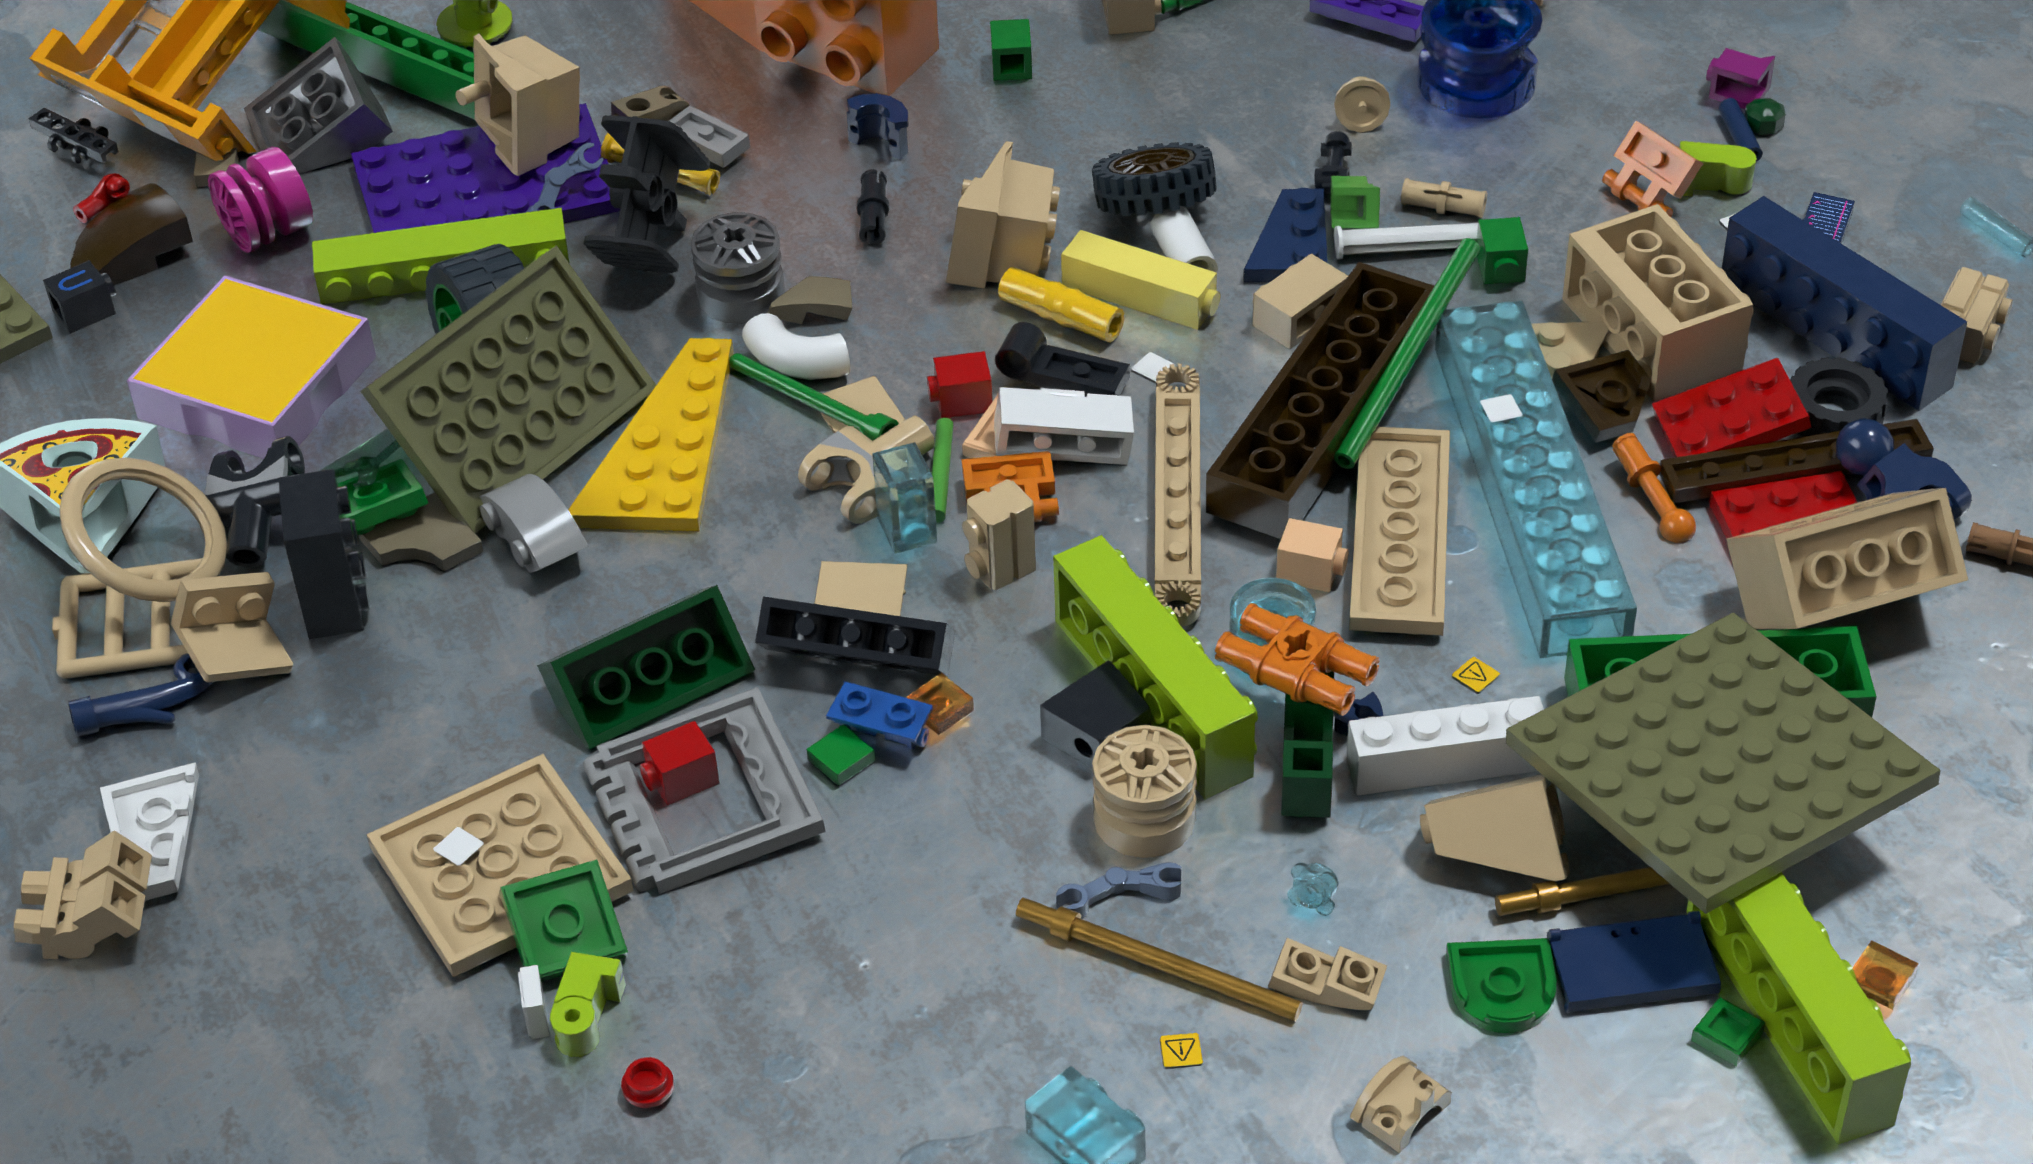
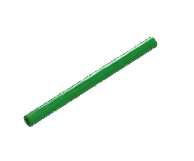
M1464 238L1461 240L1336 451L1334 460L1341 467L1347 469L1354 467L1478 256L1480 246L1473 239Z

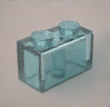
M916 442L872 453L877 519L894 554L936 543L937 528L933 476Z
M1072 1066L1025 1101L1026 1134L1061 1164H1141L1146 1160V1130L1141 1119L1132 1110H1123L1111 1100L1098 1081L1090 1077L1085 1078Z

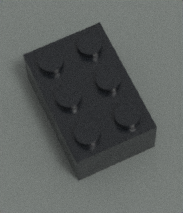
M334 469L279 477L283 540L308 638L315 639L364 630L362 611L370 610V601L366 583L359 584V579L367 578L363 552L353 550V547L359 546L355 519L346 518L345 514L352 513L347 486L338 487Z

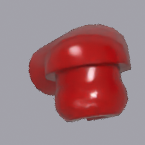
M116 173L104 176L91 195L73 207L74 215L80 222L87 223L109 204L127 196L130 190L129 182Z

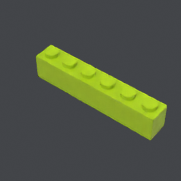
M562 208L312 241L314 277L320 303L324 305L426 291V277L433 264L494 244H503L511 249L516 257L521 260L524 268L554 246L559 248L570 264Z

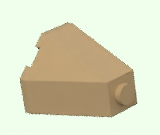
M1542 774L1431 800L1424 805L1426 814L1420 815L1421 831L1425 843H1433L1436 855L1552 881L1564 880L1570 874L1568 856L1566 852L1560 853L1558 846L1564 842L1565 828L1557 789Z

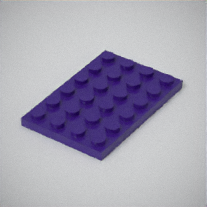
M586 103L579 104V137L547 154V163L519 176L513 174L495 153L496 145L480 126L462 130H450L443 134L420 139H408L401 143L382 147H370L363 151L351 153L372 232L377 233L526 213L529 207L538 202L545 184V174L552 168L563 165L583 144L594 143L593 147L583 153L584 159L588 163L593 164L602 158V145ZM603 158L601 165L608 164L607 159ZM601 165L592 172L572 176L561 185L554 206L555 208H562L564 223L620 211L621 208H614L612 206L609 195L610 187L599 177Z

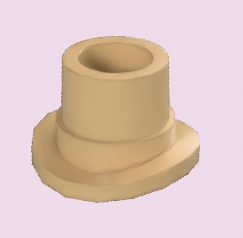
M1363 76L1355 77L1343 84L1337 91L1334 100L1335 113L1341 124L1351 131L1360 133L1372 131L1380 126L1387 118L1391 106L1389 93L1384 85L1374 79Z

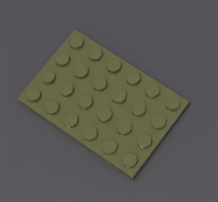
M554 246L360 392L450 514L468 525L476 533L486 525L480 512V506L483 503L479 496L526 474H534L543 480L653 391L656 384L559 248Z

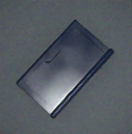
M1700 911L1688 912L1685 915L1560 930V928L1549 929L1547 938H1549L1552 957L1566 999L1565 1011L1570 1013L1719 994L1721 991V980L1700 923Z

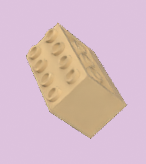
M1659 204L1569 234L1562 299L1582 322H1605L1609 332L1605 337L1604 347L1611 354L1629 350L1651 378L1646 394L1653 402L1743 370L1745 353L1748 348L1750 322L1753 316V303L1748 295L1742 293L1727 277L1725 271L1717 267L1703 252L1701 246L1694 242L1680 228L1678 222L1671 218Z
M1946 488L1891 493L1726 539L1746 620L1755 629H1797L1968 580Z

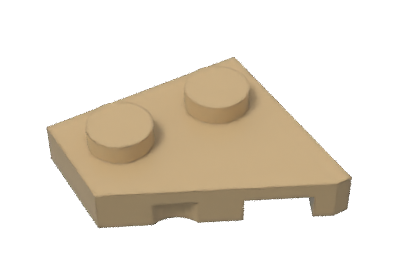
M1604 321L1527 324L1526 337L1537 392L1557 391L1551 383L1555 369L1598 358L1599 350L1609 332Z

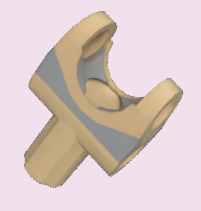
M915 415L909 417L874 441L853 426H846L824 439L805 456L798 470V479L801 484L811 491L821 488L826 489L834 485L851 486L852 488L844 496L841 503V512L843 516L854 524H861L887 512L910 495L916 484V474L907 465L934 448V437L927 424ZM819 465L817 471L811 476L813 470ZM862 500L860 507L855 510L856 505Z

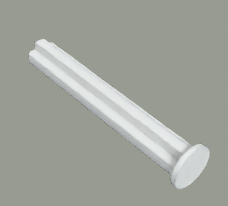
M1478 223L1342 230L1341 226H1335V256L1338 260L1342 259L1343 255L1457 249L1464 238L1477 241Z

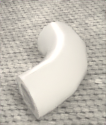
M770 313L754 316L743 328L742 337L748 350L761 364L787 377L816 380L841 377L850 373L849 353L845 340L840 333L819 337L800 336L788 331L782 321L776 315Z

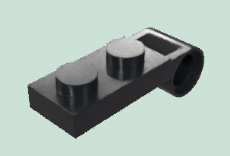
M1028 322L1014 324L995 355L996 367L1009 378L1033 383L1034 386L1047 389L1084 391L1085 397H1087V393L1120 396L1130 378V364L1047 345L1044 333L1037 326Z

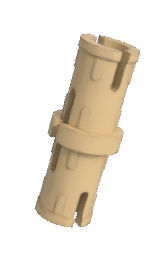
M1405 178L1401 192L1402 205L1408 204L1436 209V213L1444 215L1446 211L1483 218L1487 203V191L1452 187L1451 182L1442 181L1441 185Z

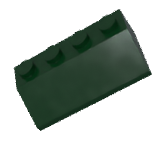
M718 585L694 592L537 665L557 710L587 749L604 743L755 671V667Z

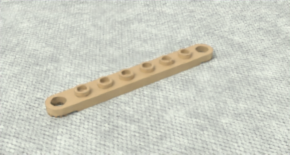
M1178 363V367H1174V364H1170V368L1163 367L1162 371L1160 370L1156 376L1155 597L1164 607L1168 606L1167 603L1174 600H1182L1188 603L1185 609L1182 606L1181 610H1178V607H1175L1173 610L1182 627L1195 622L1201 614L1200 378L1194 368L1190 369L1189 365L1182 367V364ZM1182 382L1186 385L1185 389L1183 386H1180V390H1178V387L1175 386V389H1173V386H1169V384Z

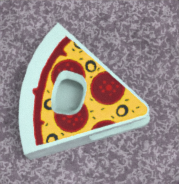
M114 418L70 420L46 425L1 442L0 508L77 571L84 574L90 573L71 552L62 533L59 511L62 493L71 478L91 464L105 459L127 457L148 460L165 466L157 425ZM119 479L101 483L90 492L83 506V524L89 538L106 557L132 525L157 489L156 486L142 481Z

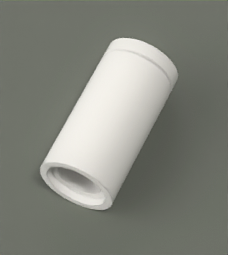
M1180 206V210L1170 211L1167 209L1163 210V213L1155 214L1151 221V230L1165 257L1217 273V262L1189 211L1184 206Z

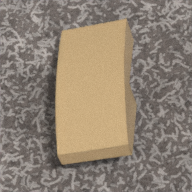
M1286 938L1268 987L1318 1004L1355 1010H1372L1387 965L1339 946L1335 957Z

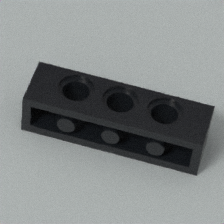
M763 596L755 643L770 651L948 677L956 631L950 625L943 622Z

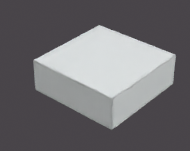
M538 965L522 967L520 972H518L528 1036H531L532 1039L548 1037L550 1035L545 998Z

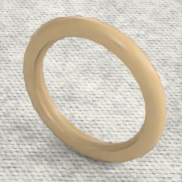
M127 457L105 459L91 464L71 478L62 493L59 508L62 533L69 549L87 571L100 582L119 593L146 601H176L180 580L217 577L225 566L227 541L224 525L217 510L205 494L187 478L165 466L148 460ZM128 479L142 481L159 487L174 496L189 509L198 521L204 534L205 551L198 567L189 575L179 579L156 580L130 573L114 564L98 550L84 527L82 511L84 502L90 492L101 483L110 480Z

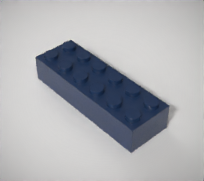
M1765 196L1729 218L1722 269L1742 293L1748 295L1755 307L1836 359L1846 358L1848 361H1857L1867 368L1870 367L1876 371L1875 374L1878 377H1882L1885 381L1884 386L1888 388L1889 393L1917 411L1922 410L1953 388L1967 327L1966 320Z

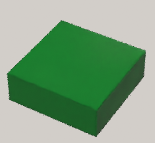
M844 724L806 749L808 761L838 786L875 761L874 749Z
M1719 997L1693 1029L1691 1041L1737 1067L1763 1034L1765 1022Z

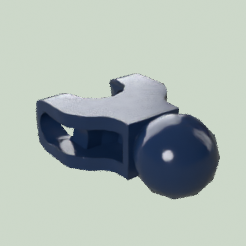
M1862 418L1850 422L1840 431L1836 441V455L1844 468L1854 474L1864 476L1857 486L1866 495L1867 500L1897 492L1946 488L1953 519L1962 516L1970 508L1972 501L1970 490L1946 462L1933 457L1917 455L1905 443L1894 450V439L1886 426L1878 421Z

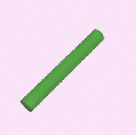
M940 418L936 422L928 518L935 523L943 522L946 518L954 427L953 421L949 418Z

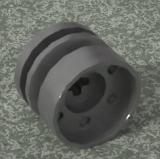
M731 212L717 215L703 222L694 231L690 244L693 266L696 272L695 283L700 308L710 318L724 323L744 324L754 316L767 314L771 303L785 293L783 270L780 264L782 259L780 237L776 226L767 218L753 213Z

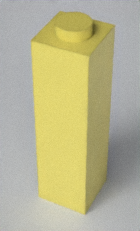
M1080 230L1061 254L1062 284L1066 287L1078 289L1084 294L1196 330L1201 327L1208 316H1213L1216 313L1220 303L1221 294L1217 291L1216 272Z

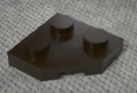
M1629 350L1555 369L1551 383L1596 443L1634 431L1651 382V378Z

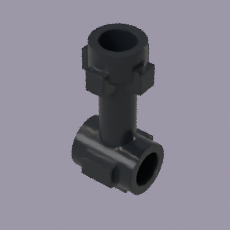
M1340 131L1329 133L1326 136L1325 143H1321V156L1327 157V162L1323 168H1315L1314 183L1315 189H1324V194H1331V176H1350L1349 167H1342L1344 156H1352V142H1350L1349 137L1345 133Z

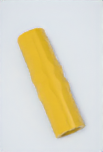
M1010 267L1004 273L999 283L998 296L1000 300L1031 311L1044 320L1055 321L1062 327L1076 329L1109 343L1118 337L1125 319L1123 309L1087 296L1078 289L1068 288L1060 282L1049 281L1016 267Z

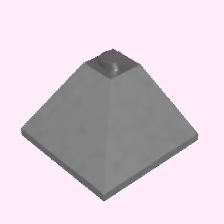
M335 37L244 107L260 151L272 146L280 148L288 156L299 174L352 159L351 153L377 146L393 132L384 109L340 41Z

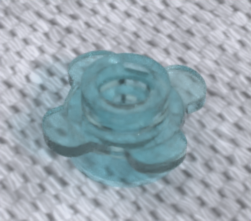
M1305 863L1295 864L1291 869V875L1294 878L1293 887L1287 893L1290 902L1297 907L1314 908L1320 915L1326 916L1331 914L1335 909L1332 897L1337 892L1339 885L1335 873L1329 867L1320 863L1308 865Z

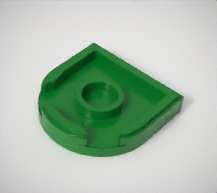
M1549 938L1447 943L1446 958L1453 1000L1461 1014L1471 1023L1492 1032L1517 1033L1537 1026L1550 1014L1555 1002L1557 983Z

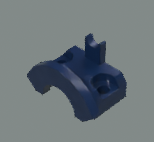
M877 93L861 94L847 99L849 110L846 114L849 142L858 145L868 139L879 138L887 140L891 156L901 160L908 153V110L904 104L892 96Z

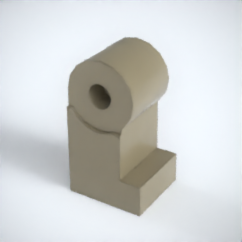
M664 85L612 101L611 115L637 116L638 118L669 121L687 108L689 103L677 95L670 87Z

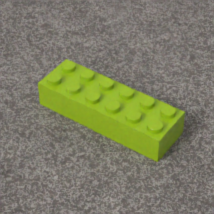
M1100 535L1054 555L1056 623L1094 668L1108 660L1116 666L1149 705L1151 710V726L1166 728L1182 736L1191 746L1197 763L1196 790L1203 799L1206 800L1254 777V755L1257 753L1255 722L1258 721V714L1253 702L1248 696H1242L1235 689L1222 666H1215L1208 658L1197 637L1194 635L1189 636L1181 627L1174 611L1169 606L1164 607L1154 596L1148 581L1143 577L1139 578L1129 567L1122 551L1119 549L1114 550L1107 540Z
M1780 872L1706 914L1688 899L1686 912L1700 911V923L1708 946L1753 1015L1765 1022L1764 1032L1836 1143L1839 1145L1895 1126L1900 1103L1903 1099L1907 1075L1911 1068L1909 1051L1902 1040L1895 1039L1884 1023L1878 1004L1873 999L1867 998L1856 981V976L1850 963L1845 959L1841 960L1830 943L1829 935L1824 925L1813 919L1804 905L1803 897L1798 887L1793 883L1790 884L1783 873Z

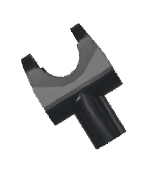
M290 436L275 439L272 442L271 448H268L263 461L248 472H245L242 459L233 450L216 454L211 462L206 480L205 496L217 510L224 528L229 527L226 558L236 566L255 568L264 564L267 559L272 517L281 515L278 478L305 473L302 452L296 441Z

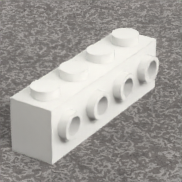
M1540 696L1512 698L1496 702L1467 704L1458 707L1415 711L1382 717H1368L1349 721L1346 760L1356 795L1538 772L1506 744V729L1544 710Z

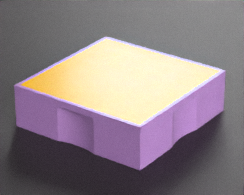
M224 275L127 379L138 419L188 435L211 438L232 449L264 459L268 448H271L272 442L277 438L290 436L300 446L317 426L325 410L335 400L345 394L376 358L368 318Z

